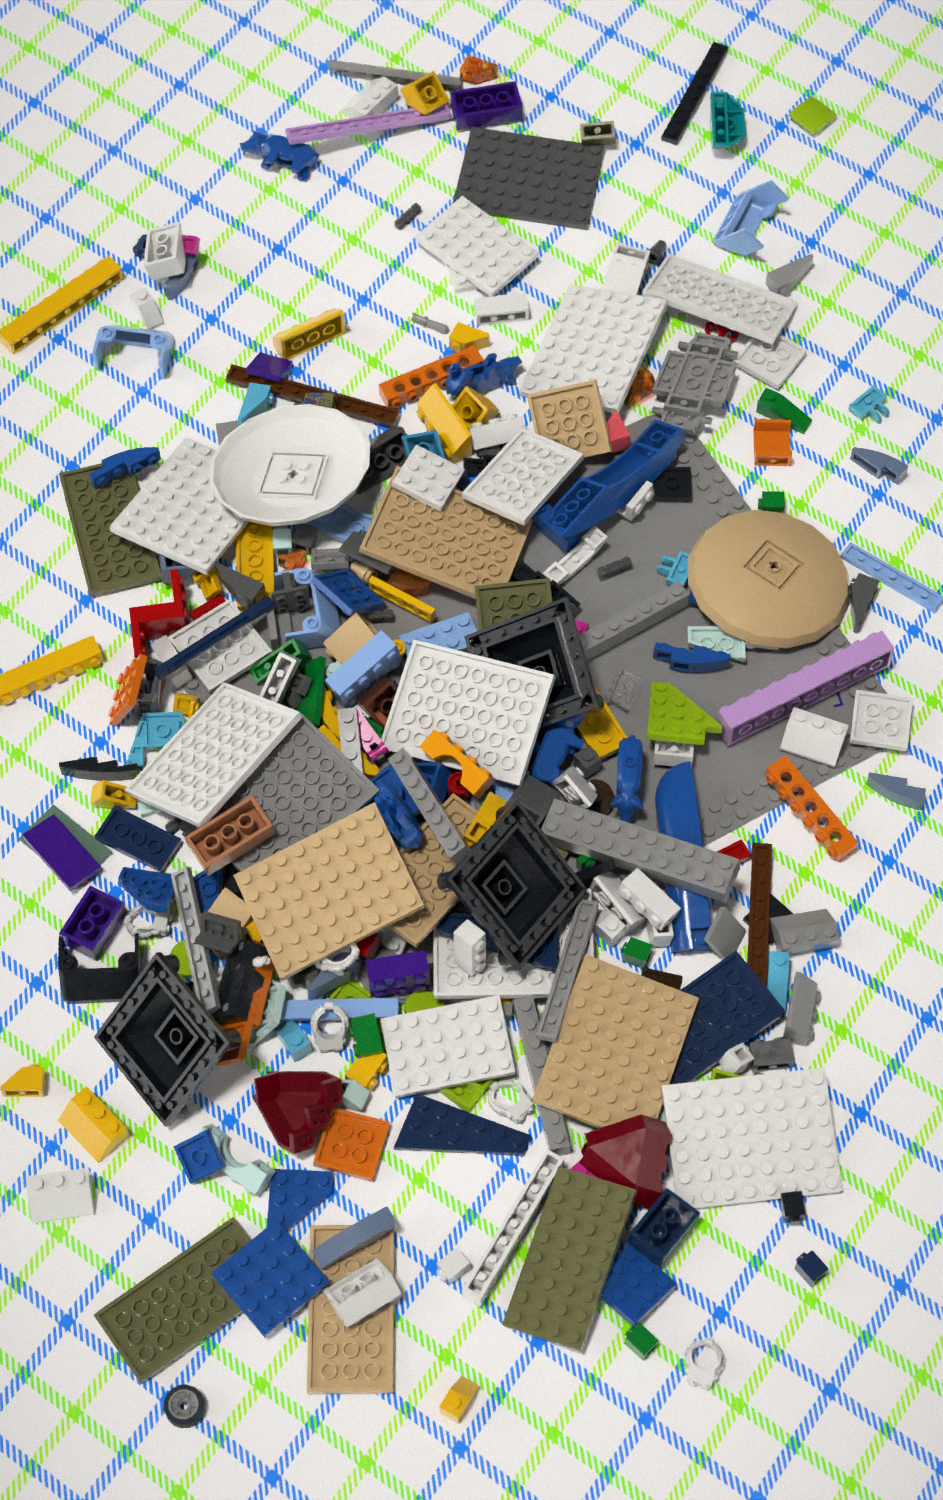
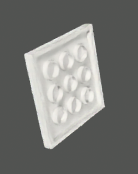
M228 599L167 638L177 653H179L241 612L231 599ZM249 623L186 664L211 694L223 682L228 683L271 654L272 650Z

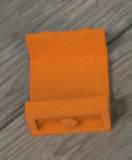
M755 419L753 427L754 466L791 465V420Z

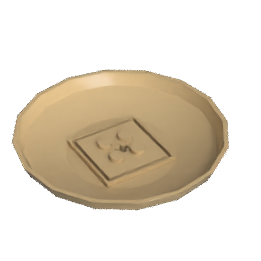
M751 510L726 516L700 534L688 556V585L700 610L724 632L753 645L791 648L815 642L839 624L850 602L849 574L835 545L813 525L786 513Z

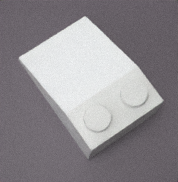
M176 222L149 229L147 231L143 266L151 280L154 281L184 273L186 260L181 223Z
M571 766L552 783L570 804L588 808L597 798V790L592 783L586 782L583 778V772L578 767Z

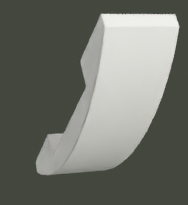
M596 526L592 527L574 549L558 563L555 561L543 572V575L546 578H550V581L554 580L560 585L591 560L607 541L608 536Z

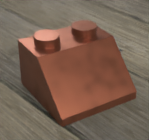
M383 675L355 701L370 716L374 723L385 729L398 688L391 679Z

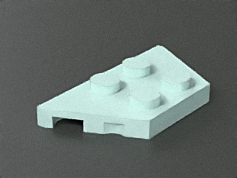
M271 979V985L269 986L260 1026L252 1028V1034L248 1043L249 1048L256 1045L278 1026L281 1020L287 987Z

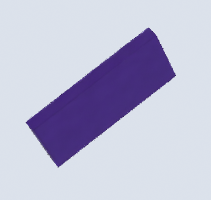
M54 814L22 835L25 842L69 891L101 871V866Z

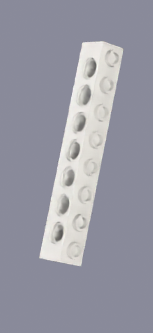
M548 1149L545 1150L462 1288V1297L481 1307L549 1193L558 1166L564 1167V1158Z

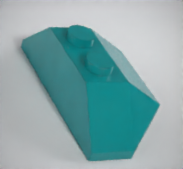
M710 92V137L712 147H731L746 138L745 110L728 92Z

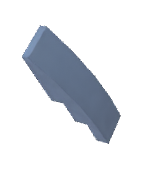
M386 1206L331 1237L313 1249L312 1253L321 1269H326L340 1258H346L360 1247L365 1248L398 1225L389 1207Z

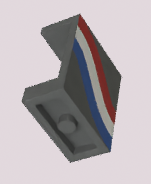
M157 659L146 661L144 669L147 681H153L150 694L138 692L135 704L138 717H141L142 713H156L159 711L166 677L160 680L155 675L154 669L162 664V661Z

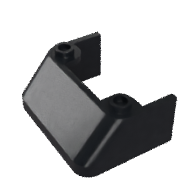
M135 933V952L123 953L119 957L118 967L78 969V960L73 955H67L63 936L59 937L58 972L63 1001L68 1004L120 1002L142 972V943L139 933Z

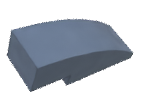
M854 447L851 451L850 460L877 479L884 475L898 485L906 477L908 465L892 456L866 448Z
M869 772L866 785L875 792L896 804L922 811L926 788L908 786V778Z

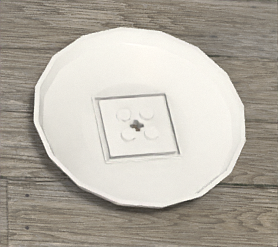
M312 404L277 407L247 419L225 436L211 459L209 482L219 502L245 521L268 526L304 524L333 512L355 494L369 468L370 442L360 424L337 409Z

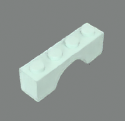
M212 1123L203 1126L199 1133L210 1129L227 1166L221 1170L228 1174L232 1181L244 1186L245 1191L256 1195L263 1192L274 1175L275 1170L260 1159L249 1164L237 1162L228 1151V1135Z

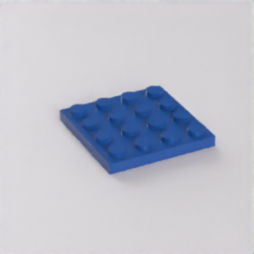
M277 1219L211 1273V1276L264 1338L330 1284L328 1278Z

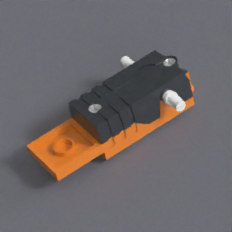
M241 940L232 953L227 954L225 966L218 968L219 975H222L218 989L221 1008L216 1010L212 1017L223 1030L236 1029L240 1033L242 1040L237 1049L226 1051L216 1066L243 1062L247 1054L252 1028L259 1027L262 1021L274 964L265 945L256 940L252 942Z

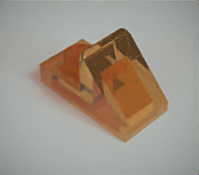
M304 550L278 557L279 566L284 568L283 571L303 568L307 562V554Z

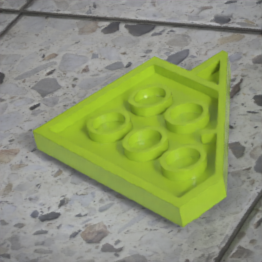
M652 681L646 740L704 745L705 732L722 733V725L671 683Z

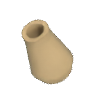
M358 561L352 562L350 570L365 584H369L371 576L376 578L378 576L375 568Z

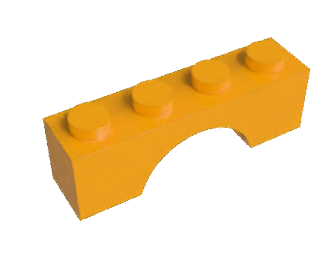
M434 729L419 747L436 762H442L447 759L458 760L462 767L460 783L480 799L494 783V780L490 778L492 773L485 767L480 769L476 765L478 761L470 754L466 757L462 753L464 749L457 743L454 745L450 743L449 740L451 738L445 732L441 731L439 733Z

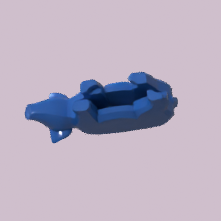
M253 131L252 137L245 142L239 143L241 151L261 154L263 156L262 168L269 170L272 164L278 163L289 167L292 173H299L297 180L301 182L307 181L309 171L315 166L319 157V153L306 143L290 145L285 136L277 134L264 135L260 131Z
M491 353L487 355L482 364H473L464 369L461 368L459 363L452 364L445 381L447 386L446 393L458 398L465 386L478 393L493 389L502 380L504 382H516L513 374L523 361L519 356L496 362V353Z
M586 713L548 727L542 741H537L534 748L536 755L531 765L530 775L543 783L549 782L556 788L552 782L564 772L559 768V765L562 764L567 753L575 755L583 746L585 740L578 738L574 734L573 729L582 722Z
M635 735L623 738L619 743L617 795L610 803V806L617 807L620 820L630 823L636 809H643L642 801L637 796L641 780L643 743L640 739H635Z
M382 778L378 779L374 785L380 791L374 797V800L385 816L389 831L404 849L419 848V843L423 841L424 834L411 808L402 799L403 786L395 789Z

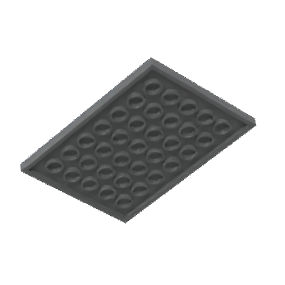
M471 127L453 203L461 196H464L489 216L587 230L605 146Z

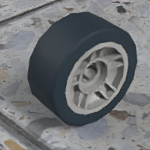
M188 1384L178 1385L166 1394L163 1401V1410L168 1421L173 1426L181 1429L190 1428L197 1425L203 1418L205 1402L201 1392L194 1386ZM188 1403V1408L182 1410L180 1404Z

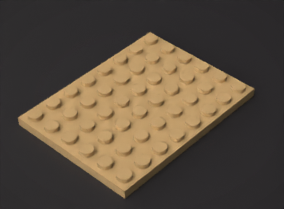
M396 466L360 546L359 553L476 599L474 586L509 582L533 520L530 519L525 525H521L463 499L462 491L457 489L452 491L441 511H438L391 487L393 480L401 467Z
M375 802L233 875L278 976L282 981L425 907Z
M585 954L569 998L557 1043H552L531 1102L597 1128H602L640 1114L657 1119L663 1104L661 1086L669 1085L699 998Z

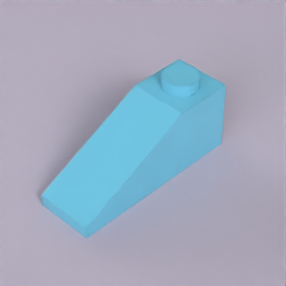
M249 383L238 416V426L247 419L268 410L269 404L273 403L274 394L271 393V385Z
M769 951L766 987L786 1011L790 953Z

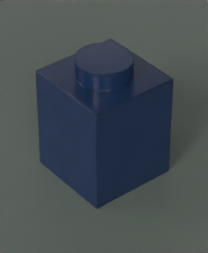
M813 1250L807 1254L803 1252L799 1255L794 1268L811 1288L823 1279L829 1270Z

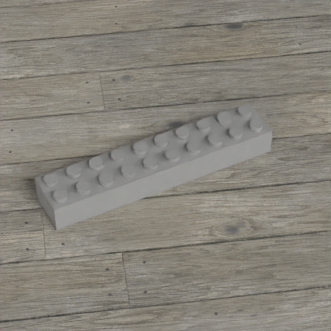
M555 798L541 828L554 846L602 862L613 859L616 867L631 872L639 868L649 878L724 903L727 902L740 870L739 859Z

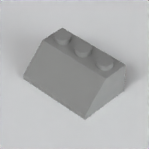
M827 909L769 918L777 952H789L791 955L833 948L840 941L836 921Z
M796 971L791 990L783 1037L785 1039L790 1038L792 1044L806 1046L807 1041L812 1040L814 1028H810L811 1021L815 1022L817 1010L814 1009V1004L819 1003L820 992L817 991L818 983Z

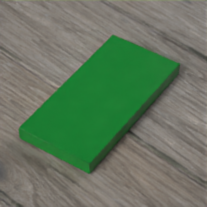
M322 656L299 668L298 672L312 678L309 691L305 696L301 695L302 700L299 706L294 709L302 713L315 727L320 725L326 666V658Z

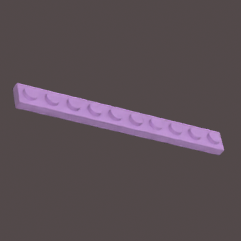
M447 103L426 115L411 108L285 128V135L289 144L292 145L449 120L452 117V113Z

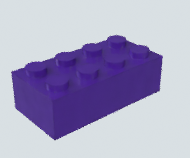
M516 81L450 91V107L457 131L470 129L471 127H483L523 120V105Z

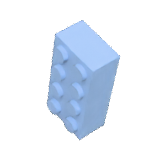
M381 630L325 679L332 696L344 708L354 706L357 703L355 700L383 675L386 677V674L391 669L399 666L402 658L398 647Z

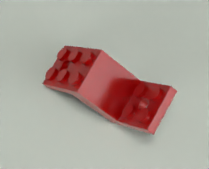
M178 569L170 570L174 602L129 608L135 659L140 654L147 656L146 641L158 640L165 635L169 637L189 624L183 576H179Z

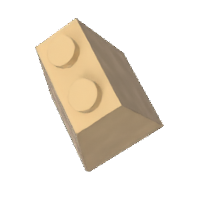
M354 613L323 644L327 647L326 653L331 658L335 657L342 665L379 632L370 621L358 613Z
M226 887L208 910V912L239 920L242 927H246L254 921L246 902ZM248 933L243 937L242 940L245 941L249 937ZM212 949L216 956L227 958L228 953Z

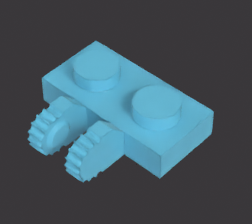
M875 385L849 405V410L861 420L869 414L870 418L877 423L882 420L880 414L887 416L890 412L883 404L887 395Z
M679 551L676 559L666 555L661 557V562L667 566L659 564L656 570L667 576L666 584L672 585L679 581L683 587L688 580V553Z

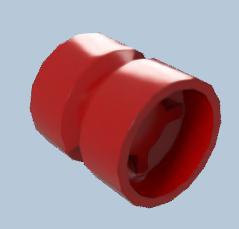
M462 772L453 773L448 779V798L454 793L469 804L472 793L460 783Z

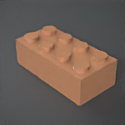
M251 795L184 838L187 846L209 876L275 835L273 825Z

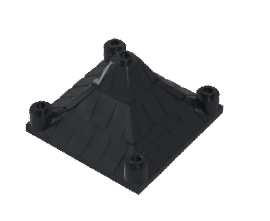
M568 597L464 636L470 654L556 676L540 729L588 711L599 712L604 706L603 697L595 691L574 620L578 610L576 605L570 603Z
M518 799L513 800L507 806L500 807L496 812V821L474 844L470 851L466 853L451 871L443 872L437 878L439 889L442 892L453 891L500 949L497 957L499 964L504 968L513 967L515 971L520 970L588 890Z
M157 952L103 1023L94 1038L162 1124L167 1127L174 1120L184 1118L187 1115L188 1107L186 1103L225 1052L237 1049L242 1039L236 1029L223 1030L189 987L185 985L184 981L177 974L180 969L178 957L173 954L163 955L161 952Z

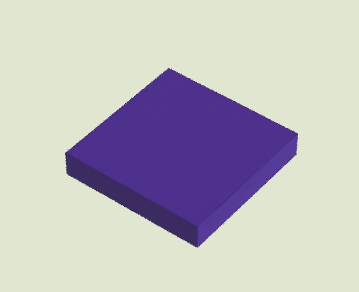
M259 352L247 366L246 373L280 382L292 368L293 361Z

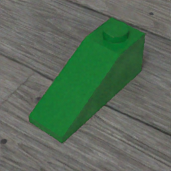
M766 387L758 399L756 413L771 420H791L790 428L799 433L805 434L812 423V419L776 391Z
M292 638L252 666L249 670L256 684L259 685L266 682L279 652H287L301 659L298 668L312 659L305 643Z

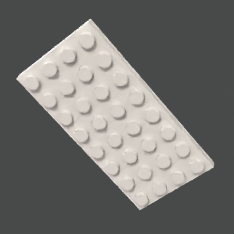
M669 253L642 292V296L666 299L667 306L770 344L774 343L798 302Z

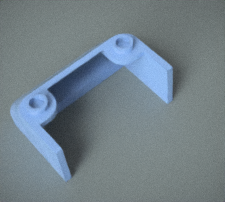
M772 180L741 192L734 199L713 242L721 248L743 256L751 255L753 252L763 249L764 245L754 234L762 219L771 217L775 213L776 206L788 201L789 197Z
M115 324L103 326L98 330L92 351L96 371H99L106 343H117L161 350L158 365L161 379L165 380L174 345V338L170 332Z
M307 568L274 572L277 591L283 590L282 573L289 572L291 579L294 578L296 587L303 585L311 586L316 615L304 619L303 631L285 633L286 642L295 638L305 643L307 648L325 646L323 642L340 627L336 604L332 603L323 592L317 590L316 586L311 582L313 576L320 574Z

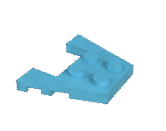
M142 713L126 765L137 763L138 768L143 769V750L162 749L185 724L182 713Z

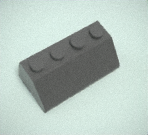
M393 426L369 441V468L356 490L358 495L393 475L396 466L402 467L407 460V454L401 439L402 436L407 435L403 427Z

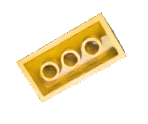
M338 308L326 310L305 322L294 325L283 332H278L272 336L274 349L280 358L289 360L345 334L344 311Z
M436 383L433 384L417 402L418 410L416 413L418 418L425 422L427 431L437 430L446 459H450L455 464L463 460L464 457L472 456V435Z

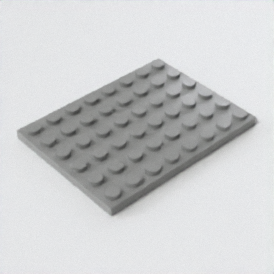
M300 713L302 718L210 819L211 821L252 795L273 825L275 835L230 862L239 872L364 808L380 791L302 713Z

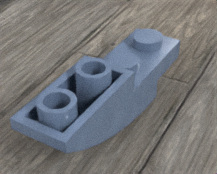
M185 254L184 273L168 277V282L164 284L167 300L175 298L189 284L199 265V254Z

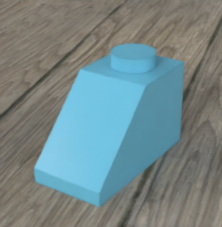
M287 1021L274 1029V1032L294 1062L312 1052L310 1042L300 1027L293 1021Z

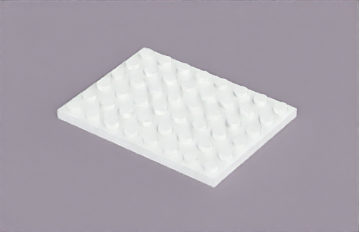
M569 284L519 390L520 396L527 397L528 394L597 379L604 411L619 414L666 310L667 300Z
M185 437L110 525V532L207 575L249 521H245L222 505L209 482L211 459L217 450Z
M413 640L381 740L389 752L396 753L401 748H404L415 759L436 762L419 746L434 729L439 733L443 731L451 738L449 740L450 743L453 745L457 743L464 749L462 753L466 757L470 754L478 761L476 765L480 769L485 767L492 773L490 778L521 786L556 676ZM447 759L441 762L445 767L462 771L458 760Z
M223 682L124 790L127 795L197 827H201L208 823L298 723L302 715L299 711Z
M587 888L588 890L580 899L592 901L591 888ZM461 900L449 911V913H471ZM577 903L558 924L557 967ZM438 924L433 929L434 999H481L500 995V998H548L556 972L529 963H525L520 970L516 971L513 967L504 968L498 962V953L486 950V965L484 969L480 972L477 971L471 976L454 962V939L438 934ZM593 927L584 956L587 954L594 957Z
M825 1067L661 1086L666 1124L672 1134L669 1151L675 1194L695 1209L780 1199L781 1193L802 1191L803 1196L843 1192Z

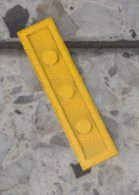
M374 576L370 577L369 588L377 595L430 623H433L436 619L435 608Z

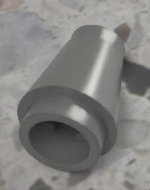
M658 240L649 249V263L657 264L662 261L667 246L665 241Z

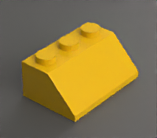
M87 1086L69 1101L58 1119V1122L98 1163L129 1137L127 1127Z

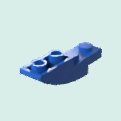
M143 447L111 455L101 460V468L89 474L91 484L94 489H97L100 486L106 485L109 481L121 477L125 472L130 477L139 474L145 468L155 465L161 460L158 447Z
M656 642L653 652V658L670 662L669 669L683 672H711L729 667L731 655L724 651H714L704 646L699 647L695 645L692 652L685 648H676L667 643Z

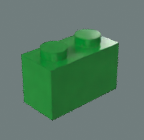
M375 1013L351 1018L352 1025L348 1027L351 1038L355 1037L356 1044H353L355 1056L363 1058L383 1053Z

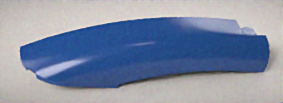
M654 420L637 440L611 463L586 478L580 477L552 510L550 519L551 527L555 534L563 539L573 536L600 523L627 505L646 481L652 483L677 457L675 450L686 439L682 428Z
M691 761L683 762L670 768L658 783L655 793L658 833L703 847ZM664 883L665 894L681 908L678 915L672 920L674 936L670 943L671 953L711 950L712 948L704 940L711 926L708 897Z

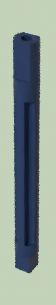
M266 596L154 669L155 675L161 680L274 608V601L269 596Z

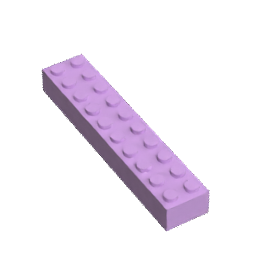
M882 630L877 633L873 632L865 639L857 640L845 649H838L829 657L824 656L818 662L812 665L808 664L802 670L796 673L792 672L780 681H773L764 689L759 688L753 694L747 697L743 696L731 705H724L720 708L717 722L722 725V733H719L726 745L730 746L790 716L793 707L804 709L889 667L895 647Z

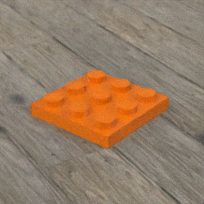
M140 654L136 659L132 660L130 666H126L124 673H120L117 679L119 687L113 695L114 706L110 708L108 714L111 717L110 725L116 727L135 707L148 656Z
M334 1107L330 1114L332 1117L323 1130L313 1166L373 1182L390 1122Z

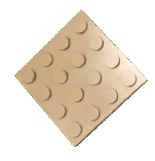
M597 379L527 395L536 434L583 453V457L613 451Z

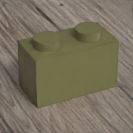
M614 121L580 123L581 144H615Z

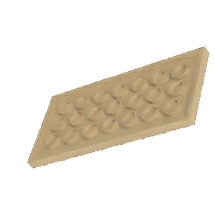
M453 793L443 805L464 837L478 811ZM427 821L421 827L424 836L423 841L419 843L420 847H413L410 850L402 847L399 850L425 907L387 926L415 948L460 901V898L453 891L442 892L437 885L438 876L443 872L451 871L456 864L448 857Z
M310 1225V1259L330 1281L326 1288L376 1258L380 1260L394 1277V1227L365 1248L360 1247L346 1258H340L326 1269H321L312 1250L351 1225ZM323 1290L309 1301L307 1394L393 1393L394 1301L384 1304L376 1312L366 1315L358 1323L348 1327L339 1319Z

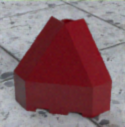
M267 1071V1075L254 1079L256 1095L252 1096L278 1146L294 1154L313 1148L319 1131L321 1129L324 1130L332 1117L330 1115L332 1110L343 1099L341 1078L325 1071Z
M640 1114L584 1133L587 1143L582 1147L581 1153L583 1157L579 1163L597 1178L636 1189L637 1195L634 1203L650 1208L662 1194L664 1186L660 1182L662 1173H666L669 1156L665 1155L667 1144H671L672 1134L666 1122Z

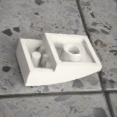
M655 741L653 764L675 766L691 761L692 766L694 744Z

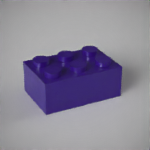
M89 886L62 927L59 936H63L65 945L96 960L127 912L124 902L95 887Z
M426 950L366 960L371 998H384L390 994L403 995L409 991L422 992L430 988Z

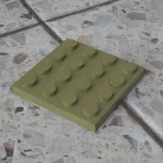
M550 578L474 586L479 630L552 602Z

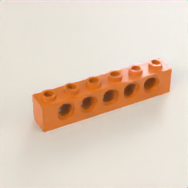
M475 345L380 383L379 395L387 407L398 408L407 402H412L422 397L435 383L440 389L447 388L445 381L452 364L459 363L461 368L464 369L473 364H482L484 359Z
M786 755L767 767L764 774L767 782L770 785H774L778 795L789 803L791 811L799 815L803 825L814 833L816 841L824 845L832 859L839 862L856 850L859 842ZM781 778H787L790 782H783ZM798 792L802 797H796L793 793ZM806 807H811L814 812L807 811ZM818 822H824L826 827L820 826ZM830 837H837L839 841L835 842Z

